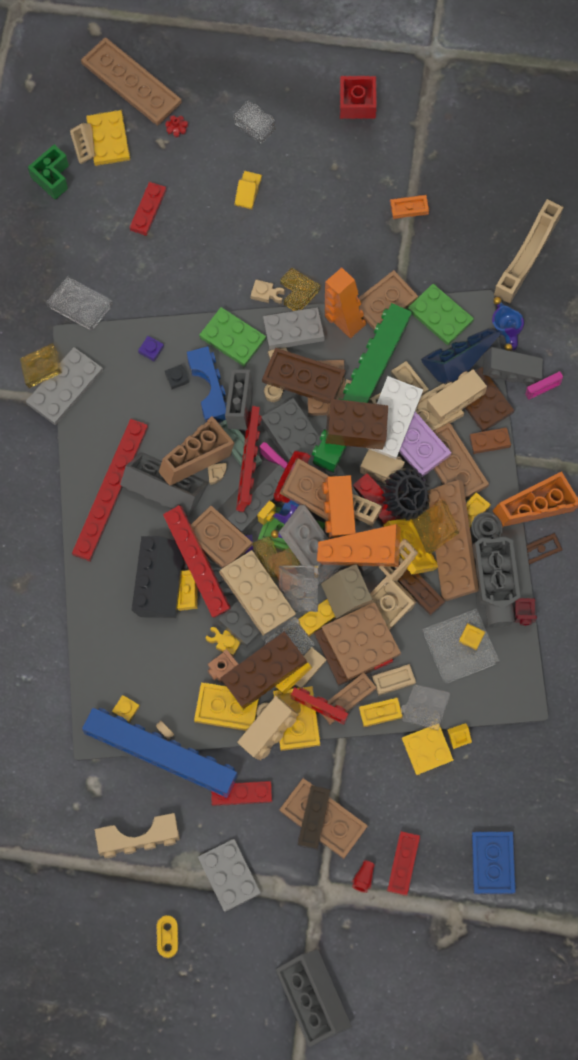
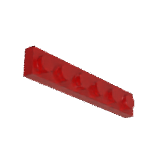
M252 406L249 412L248 427L245 432L236 511L244 512L246 506H249L252 500V494H249L253 487L254 478H251V475L256 467V462H253V459L258 451V446H255V443L259 439L260 431L257 430V426L260 425L262 417L259 415L260 407Z
M179 505L164 513L163 516L211 616L215 618L230 610L231 607L182 506Z

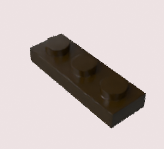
M311 785L297 846L318 849L330 789Z

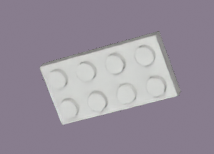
M387 377L377 404L388 405L387 439L383 450H370L393 459L397 458L423 389L392 377Z

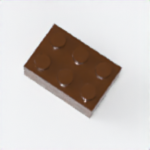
M331 399L327 410L325 443L383 450L387 439L388 405Z

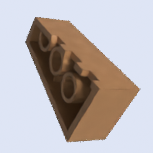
M211 416L194 434L189 435L181 445H178L163 458L159 473L171 486L230 457L234 441Z

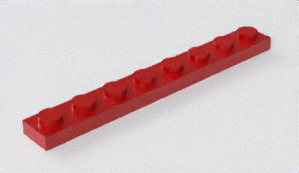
M130 419L72 551L73 556L91 562L123 488L120 483L125 467L136 457L148 430L147 424Z

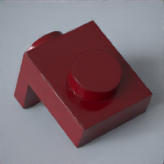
M519 598L515 601V623H520L521 626H530L532 623H535L537 620V615H535V598Z

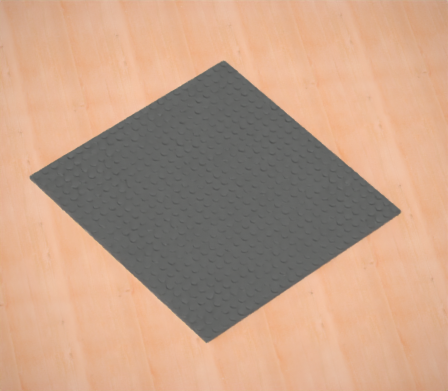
M492 290L445 293L474 318V321L452 343L466 342L469 336L486 329L496 330L492 323V317L496 311ZM325 303L228 311L266 336L263 316L318 307L324 341L286 347L288 352L316 361L344 360V370H346L345 382L346 379L353 380L351 375L355 368H359V359L362 353L366 354L368 350L366 346L369 339H374L376 335L373 333L374 329L366 322V325L350 339L335 323H330L326 319ZM217 312L64 324L53 327L55 368L73 347L103 368V372L58 422L73 752L75 760L78 761L132 756L85 735L82 730L92 708L97 710L99 708L105 709L110 713L109 715L116 718L117 716L112 713V710L122 695L140 706L128 724L133 726L134 724L141 725L145 728L146 732L151 734L156 732L162 735L164 740L169 742L174 740L180 743L182 748L187 750L192 748L197 751L242 747L237 742L246 731L194 722L201 682L226 686L223 681L220 683L217 679L213 680L207 672L209 670L208 663L223 652L216 649L218 643L207 642L206 636L215 637L216 634L210 631L211 627L217 628L219 633L223 635L226 629L218 623V619L223 614L215 618L211 616L204 599L201 598L199 589L197 609L182 611L177 609L176 618L139 617L131 610L141 536H161L175 540L163 516L164 513L172 509L164 507L152 499H146L141 494L128 491L123 487L91 562L72 555V551L130 419L148 425V430L137 455L141 452L161 462L167 454L178 445H181L189 435L194 434L201 425L206 423L201 401L209 395L211 386L205 379L192 376L187 359L188 351L208 346L210 353L214 352L216 363H213L215 369L219 370L221 379L218 382L220 386L223 385L226 394L223 397L224 403L228 399L231 370H250L253 380L250 410L252 406L260 407L259 415L263 416L294 398L319 437L323 430H326L327 415L308 416V397L283 389V396L279 401L270 402L265 398L264 389L267 384L262 383V378L270 361L267 336L265 342L245 367L199 337V334ZM411 314L410 321L372 397L382 392L387 377L394 378L391 375V371L405 361L408 362L426 385L428 392L445 384L436 380L422 363L421 359L440 348L442 351L452 347L451 344L449 346L446 345ZM147 336L164 344V348L155 362L138 353ZM499 337L487 351L491 347L501 349ZM484 354L468 372L483 368ZM182 364L189 383L171 389L165 375V370ZM491 378L507 400L505 379ZM463 408L464 416L450 424L489 483V487L478 492V494L491 504L486 512L494 514L492 510L500 502L519 493L510 416L486 431L507 428L511 447L473 454L469 436L470 434L482 431L467 410ZM261 421L260 425L257 426L260 434L255 446H258L257 454L263 463L267 460L260 454L259 446L263 442H266L279 456L282 457V455L263 428ZM238 429L245 437L246 429ZM347 446L338 463L346 476L351 475L352 486L364 476V474L360 473V466L369 450L367 448ZM399 452L397 456L405 462L404 468L414 470V468L407 462V460ZM230 454V457L215 463L227 464L226 474L218 483L210 485L208 467L192 475L207 482L208 485L195 510L187 516L190 524L210 506L218 510L239 488L241 466L232 454ZM434 469L422 477L426 479L425 485H429L427 491L443 485ZM373 479L385 493V490L382 487L386 484ZM278 501L275 505L282 508L285 503ZM426 503L428 509L423 510L421 516L412 520L437 562L429 503ZM309 510L315 520L323 523L326 522L324 518ZM376 519V521H377V523L379 524V526H380V527H384V526ZM258 522L247 534L253 537L254 554L296 615L266 635L260 634L248 647L241 643L233 658L239 665L283 632L288 635L303 656L312 647L324 657L315 635L313 634L308 637L297 623V620L327 599L321 583L337 572L351 567V565L321 564L315 574H308L295 554L287 552L301 580L302 586L284 593L268 561L269 557L284 550L258 542V537L263 527V524ZM518 523L504 526L500 537H507L513 540L520 598H533L524 524ZM482 526L485 532L490 531L487 526ZM324 527L323 532L326 534V536L328 537V539L336 538V537H331V538H329V533H326V530H325V527ZM470 528L473 546V544L477 542V538L473 535L472 529ZM183 560L182 571L189 570L185 560ZM378 568L362 577L369 593L383 581L386 575ZM438 568L434 571L418 573L442 598ZM234 593L225 595L230 607L238 601ZM475 593L445 601V604L431 616L416 602L413 609L407 612L389 630L401 655L393 658V663L366 674L374 684L372 676L410 664L416 684L379 696L375 690L347 712L348 719L345 725L337 721L329 725L323 716L316 712L320 740L418 732L438 723L441 730H445L464 723L469 728L546 721L548 719V710L536 621L530 626H521L520 623H515L506 627L490 628L487 626L486 611L477 605ZM513 603L512 605H513L514 620H515V605H514V603ZM467 623L485 631L477 651L459 643ZM326 661L304 687L312 686L315 698L319 696L328 701L352 681L338 686ZM224 663L218 665L220 669L225 667ZM274 687L261 696L258 701V707L263 703H270L274 698L273 691L279 690ZM398 698L402 713L401 719L363 727L359 711L360 706ZM160 720L174 733L170 739H167L156 727Z

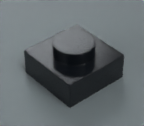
M182 364L165 370V375L171 389L189 383Z

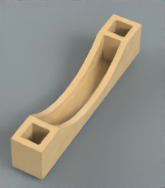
M548 199L546 200L522 247L497 283L494 296L508 303L512 302L560 220L563 210L562 206Z

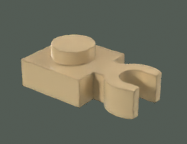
M255 280L251 299L266 303L273 299L276 303H282V298L277 297V295H284L285 290L283 288L273 289L272 283Z

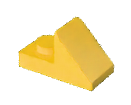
M244 171L242 180L238 182L235 206L248 209L253 208L262 175Z

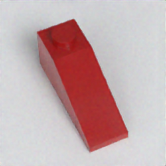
M368 473L353 484L360 497L382 506V511L377 520L383 526L388 521L399 520L396 519V516L390 515L391 511L386 510L388 505L383 503L385 497L381 496L384 491Z

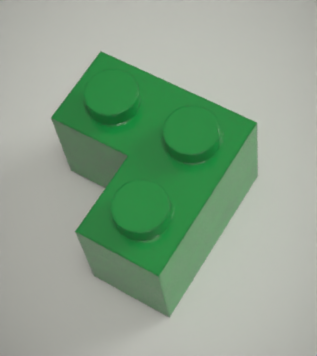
M54 144L28 166L29 174L54 200L68 189L66 178L60 174L69 167L67 156Z

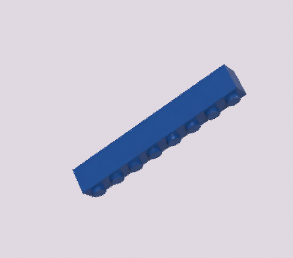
M92 708L82 727L85 735L228 798L238 777L234 767L228 764L220 765L216 759L210 756L202 757L198 751L192 748H188V750L182 748L181 744L174 740H170V742L164 740L163 736L156 732H152V734L146 732L145 728L141 725L134 724L133 726L128 724L127 720L123 717L117 716L115 718L109 715L110 713L105 709L99 708L97 710Z

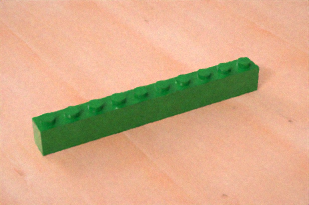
M391 303L389 309H384L381 316L383 321L381 324L377 323L373 332L376 335L374 339H369L366 346L368 350L366 354L362 353L358 362L360 366L358 369H354L351 375L353 380L351 384H346L343 391L345 396L343 399L339 398V400L369 403L410 321L411 311ZM324 429L319 439L322 440L320 445H316L312 452V456H314L313 464L334 473L347 446L325 443L326 430Z

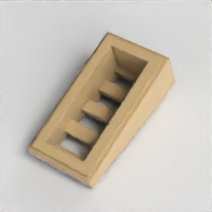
M82 123L71 129L70 133L79 163L83 164L95 157L91 124Z
M352 494L353 508L356 503H359L357 510H354V518L373 527L382 511V506ZM365 506L364 512L360 513L362 507ZM369 510H373L371 515L368 516L367 513L369 512Z
M403 539L400 543V553L405 557V560L399 556V562L401 563L399 567H395L396 570L394 571L391 567L379 566L391 581L397 582L418 554L406 539ZM405 547L411 552L409 555L403 550Z

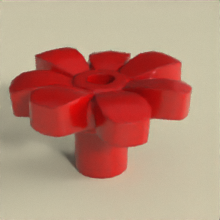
M171 116L170 121L165 123L167 133H173L174 137H179V132L185 134L188 122L184 121L182 116Z

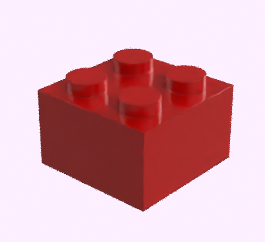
M340 76V119H376V76Z

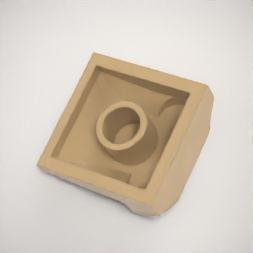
M387 576L370 593L372 603L375 602L389 630L407 612L411 611L416 604L412 595L398 581H391Z

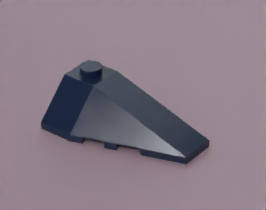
M492 329L483 330L469 336L466 342L452 343V347L442 351L441 348L423 357L421 361L438 382L445 384L455 382L462 373L468 372L501 335L500 331Z

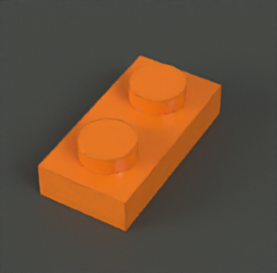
M426 195L390 200L393 219L429 214Z

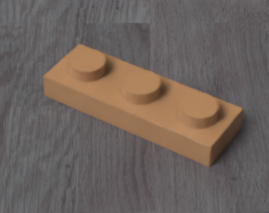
M363 673L329 699L328 704L334 707L335 705L341 706L347 713L374 692L377 687ZM322 715L329 725L335 722V720Z

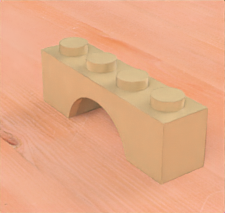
M174 813L154 817L149 831L139 837H127L121 834L115 825L95 829L98 852L104 858L115 857L116 853L124 852V854L135 853L136 849L139 848L151 850L159 844L170 846L180 840Z

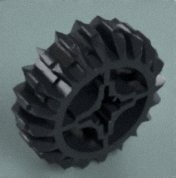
M404 468L394 471V473L389 475L388 479L384 480L386 485L382 488L385 490V493L381 496L385 497L383 503L388 505L386 510L391 511V516H396V519L399 520L416 519L423 514V510L428 509L426 503L430 501L427 499V496L431 493L427 492L429 485H425L426 479L421 478V473H416V470Z

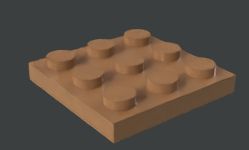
M375 602L322 626V631L347 680L401 655Z

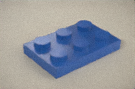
M472 832L474 894H515L513 832Z

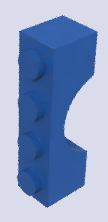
M208 346L188 351L187 359L192 376L205 379L211 386L209 395L201 401L205 422L211 416L218 423L225 421L227 402L224 403L223 397L226 394L223 385L220 386L218 382L221 379L219 370L215 369L213 363H216L214 352L210 353Z

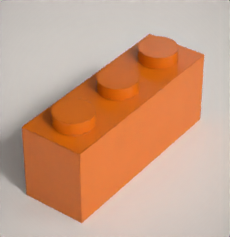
M351 475L327 477L325 482H322V492L326 494L324 513L328 515V521L325 522L326 533H329V538L355 534Z

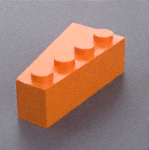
M340 268L325 281V317L330 323H335L351 339L366 325V321L362 319L364 316L363 311L359 310L361 301L357 297L358 290L355 279L343 268Z
M561 471L500 502L492 511L500 519L504 527L574 512L578 508V497Z
M395 524L319 541L317 562L322 565L353 566L357 564V566L399 567L401 528Z

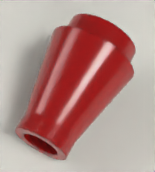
M363 861L362 866L352 880V887L355 890L367 893L368 889H371L374 863Z

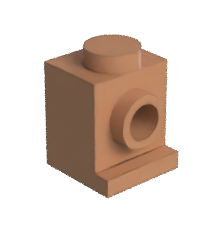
M226 649L221 655L208 663L209 670L207 672L213 680L217 679L221 683V677L236 667L238 663ZM221 663H224V664H225V667H224V668H222V669L218 668V665H220Z

